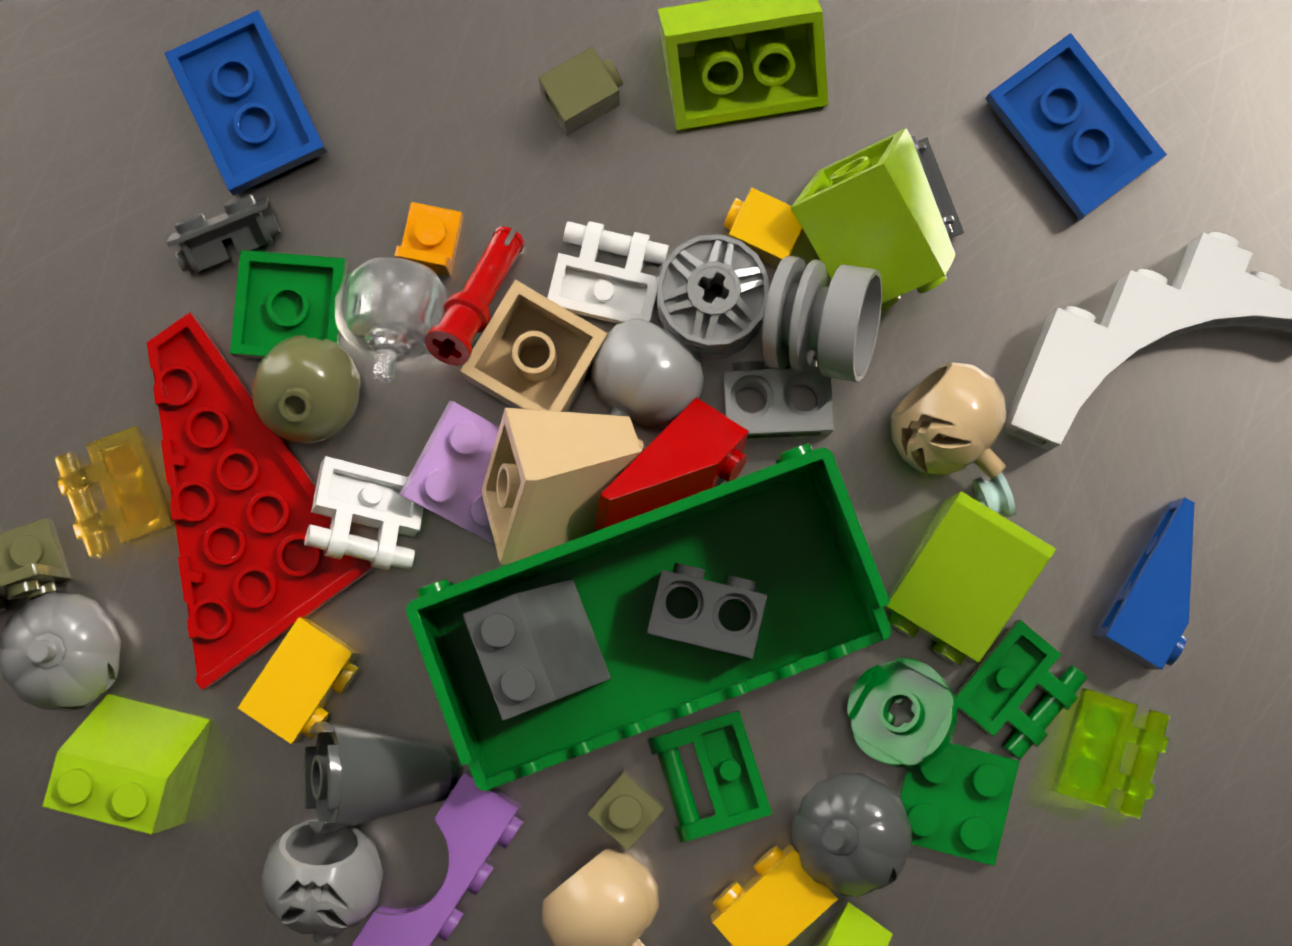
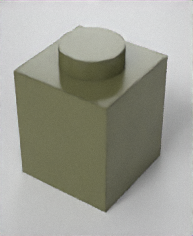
M593 46L538 77L541 94L566 136L620 106L618 87L623 85L621 76L609 57L601 61Z
M623 769L589 808L587 815L629 851L662 813L664 804Z

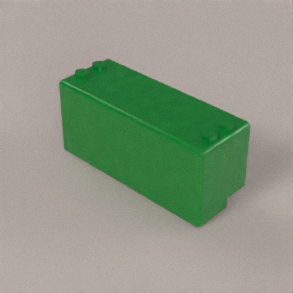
M810 443L804 444L780 454V459L775 461V465L457 584L448 582L445 579L417 589L418 598L408 603L406 614L461 766L468 763L476 786L480 790L488 791L887 640L891 635V626L883 606L891 603L833 453L824 447L812 450ZM674 563H679L706 570L704 580L725 584L726 575L757 582L756 592L766 594L767 599L753 659L648 635L647 630L661 571L672 572ZM573 579L611 679L517 716L502 720L462 614L516 593ZM678 588L668 594L666 597V608L673 617L685 619L694 614L697 601L691 591ZM731 600L723 603L718 613L721 625L729 631H740L748 622V611L738 601Z

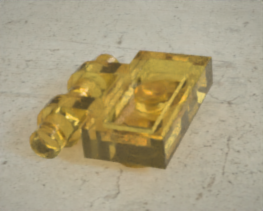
M135 425L87 443L86 447L92 464L86 467H80L76 452L64 453L55 458L61 475L56 479L62 495H68L77 520L72 523L78 540H84L89 557H96L110 551L104 532L112 527H115L120 543L129 544L175 526V521H172L171 510L140 427ZM96 483L100 484L108 509L96 512L88 489Z

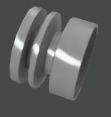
M721 234L696 236L677 246L663 263L657 282L656 304L658 323L661 328L689 345L702 360L728 358L745 349L759 332L770 290L768 273L758 254L741 240ZM716 283L722 286L721 296L723 299L716 297L712 304L703 300L705 291L703 288L710 289Z
M786 256L783 258L774 274L764 310L762 346L766 366L784 370L791 364L793 371L805 373L810 368L818 351V365L822 376L860 383L870 365L878 334L882 306L881 273L877 269L842 264L836 269L828 287L826 265L822 261L812 260L806 266L805 261L800 257Z

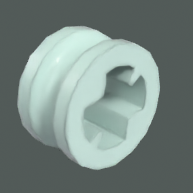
M1002 472L989 481H984L981 477L973 480L974 494L978 502L998 514H1004L1007 518L1016 514L1014 498Z

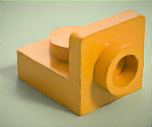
M411 202L402 245L396 246L394 255L399 265L406 267L405 273L407 275L431 281L436 280L437 274L451 276L464 218L462 212Z

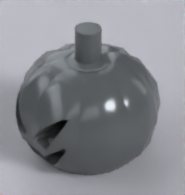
M841 773L817 782L803 797L798 813L792 822V843L799 854L801 867L815 882L827 886L841 895L858 897L871 893L876 889L884 888L898 878L912 847V830L901 798L888 785L863 773Z

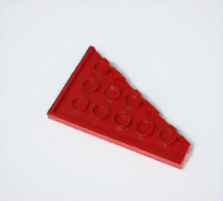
M189 312L150 339L146 344L150 368L153 369L154 399L159 409L163 437L161 447L166 482L170 486L171 516L172 521H175L180 557L177 558L183 599L187 603L189 616L187 619L189 638L192 639L197 672L195 682L201 690H207L288 632L299 617L307 618L375 568L371 567V561L347 555H343L342 559L324 556V550L304 545L305 536L310 524L330 529L332 517L311 512L316 484L286 442L262 424L253 406L252 395L195 315Z

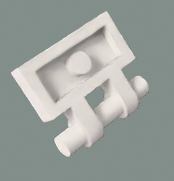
M568 221L563 241L581 245L580 256L578 258L558 253L547 298L574 314L620 324L632 319H642L651 322L659 277L641 272L644 261L663 265L667 258L669 245L649 241L650 235L634 232L632 237L604 230V224L589 221L586 226ZM599 250L627 256L625 268L596 262Z
M325 456L320 463L311 512L332 517L330 529L310 524L307 529L304 545L324 550V556L342 559L343 555L368 560L371 561V567L386 571L389 570L390 566L410 570L414 561L415 550L397 546L398 534L410 537L416 536L420 531L423 507L399 495L408 477ZM351 522L377 528V539L372 540L349 534Z

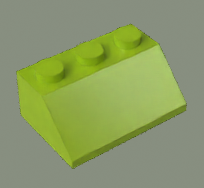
M709 0L658 9L663 57L677 130L829 105L823 10L818 0Z

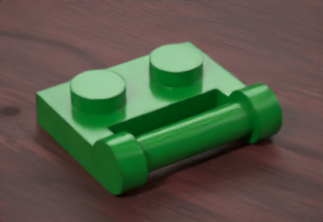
M739 710L647 739L652 755H658L679 821V825L675 826L679 843L691 841L772 815ZM690 743L694 745L715 814L702 818L699 817L678 747Z

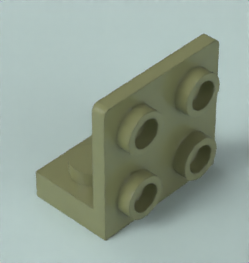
M44 518L0 533V612L6 610L5 601L24 597L25 601H30L47 593L57 592L55 584L71 579L53 519Z

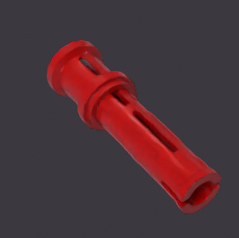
M502 226L494 231L492 239L462 291L451 295L446 300L443 307L444 317L440 324L433 326L427 332L424 341L426 348L439 361L448 365L459 366L464 365L471 357L473 350L471 343L477 333L483 332L490 322V310L488 307L525 246L524 238L517 231L508 246L504 244L512 228Z

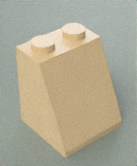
M505 408L481 489L500 564L513 563L598 531L594 525L600 494L644 451L643 441L637 438L630 416Z

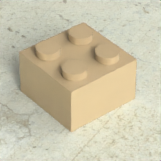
M514 280L474 346L471 357L460 369V373L465 381L511 408L568 412L588 380L592 361L608 333L521 282Z

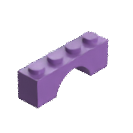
M467 770L464 772L434 818L444 834L449 851L448 872L441 889L433 898L418 906L410 908L379 906L372 913L351 946H431L437 936L446 942L464 913L456 909L459 901L467 890L477 895L494 867L485 862L496 844L506 849L521 827L523 821L515 815L522 804L496 787L488 791L480 790L474 782L471 771Z

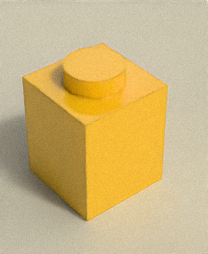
M752 187L745 202L737 198L734 200L723 224V227L731 230L729 237L741 240L758 254L761 262L777 269L783 258L791 256L803 231L791 209V205Z

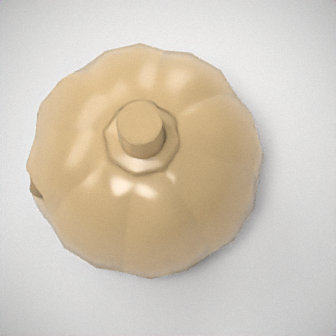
M952 362L946 363L924 378L897 405L891 414V439L902 459L919 472L945 476L961 471L967 465L975 463L989 479H993L1006 466L990 449L1001 433L1006 420L1004 394L994 378L976 366Z
M607 848L543 900L542 925L552 946H644L639 937L653 923L658 911V885L649 868L632 854Z

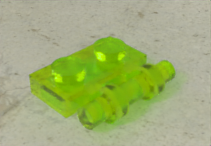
M1082 688L1052 791L1108 808L1114 788L1125 792L1120 813L1141 819L1146 799L1152 800L1156 784L1151 783L1159 754L1166 753L1170 738L1166 737L1165 733L1170 715L1149 710L1144 729L1132 726L1138 708L1137 704ZM1127 742L1139 746L1130 776L1119 772Z

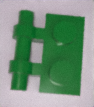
M1020 619L1013 623L955 693V696L958 700L959 710L988 735L994 737L1006 722L1011 725L1016 732L1003 747L1015 758L1021 760L1032 745L1038 748L1048 736L1045 730L1063 708L1068 711L1076 702L1078 696L1075 693L1087 680V677L1073 665L1069 666L1060 679L1049 672V669L1062 654ZM1037 685L1044 691L1046 696L1032 713L1027 716L1018 707Z

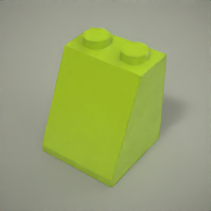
M907 128L818 170L791 207L820 260L826 265V270L831 279L836 269L842 264L877 269L881 273V312L897 303L900 295L914 289L918 293H925L942 284L947 278L946 274L955 257L954 249Z
M960 491L943 501L887 595L891 604L883 606L884 610L890 614L888 621L892 627L911 638H914L917 632H920L935 641L936 644L932 651L959 667L963 660L969 663H979L1043 571L1056 548Z
M107 694L57 751L42 807L151 835L184 824L212 719L114 694Z

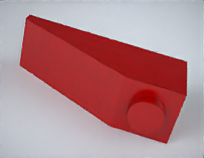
M696 397L600 494L594 527L601 530L719 486L724 480L727 482L735 480L747 462L748 456L743 451L749 431Z

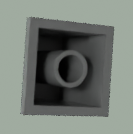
M573 579L516 593L462 614L502 720L517 716L611 679Z

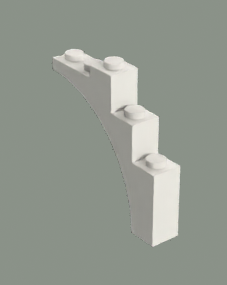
M1203 232L1188 244L1172 286L1167 285L1168 280L1166 277L1147 269H1138L1137 272L1130 270L1117 281L1101 324L1095 323L1096 317L1092 313L1078 307L1067 306L1065 310L1058 307L1046 318L1001 431L1050 451L1061 445L1080 407L1102 380L1132 354L1159 340L1200 328L1244 325L1280 329L1292 333V291L1281 287V281L1270 274L1260 271H1251L1250 274L1245 272L1253 253L1238 247L1239 241L1235 238L1219 232H1210L1209 234Z

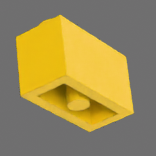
M299 617L238 706V709L290 744L300 743L304 737L312 740L317 734H308L311 726L315 722H326L330 713L323 709L335 691L342 695L358 674L360 668L354 665V662L360 653L310 619Z
M791 844L783 851L776 845L754 864L753 868L758 873L743 887L737 881L734 882L713 901L712 904L717 910L711 915L712 923L732 946H787L835 903L838 898L827 886L815 882L803 870L799 854Z

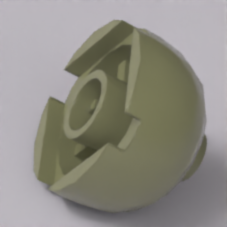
M307 335L293 336L277 343L259 363L252 383L253 406L262 424L277 437L296 444H316L339 433L354 416L360 398V374L351 356L335 342L327 339L321 341L315 338H305Z

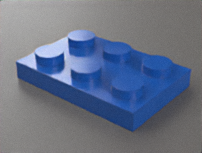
M259 9L164 53L221 176L233 196L327 152Z
M1072 33L1068 34L989 92L985 99L1079 220L1093 212L1167 155Z

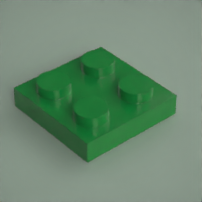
M240 250L230 354L234 357L263 359L277 343L298 335H307L305 338H315L321 341L327 339L340 346L348 269L347 260L336 257Z
M949 742L947 747L937 757L931 759L927 765L921 768L904 767L898 796L903 802L911 823L912 845L995 866L1020 761Z

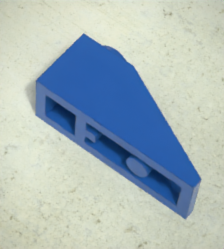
M1186 497L1169 503L1093 636L1147 669L1162 670L1165 664L1171 666L1181 655L1187 641L1182 634L1189 624L1195 503Z

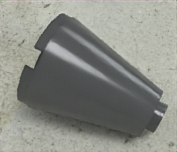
M315 722L308 733L318 734L316 746L305 747L303 763L305 809L316 808L319 820L309 822L311 829L315 833H330L444 801L447 799L449 791L453 790L458 782L457 761L454 757H449L447 749L443 746L332 722Z

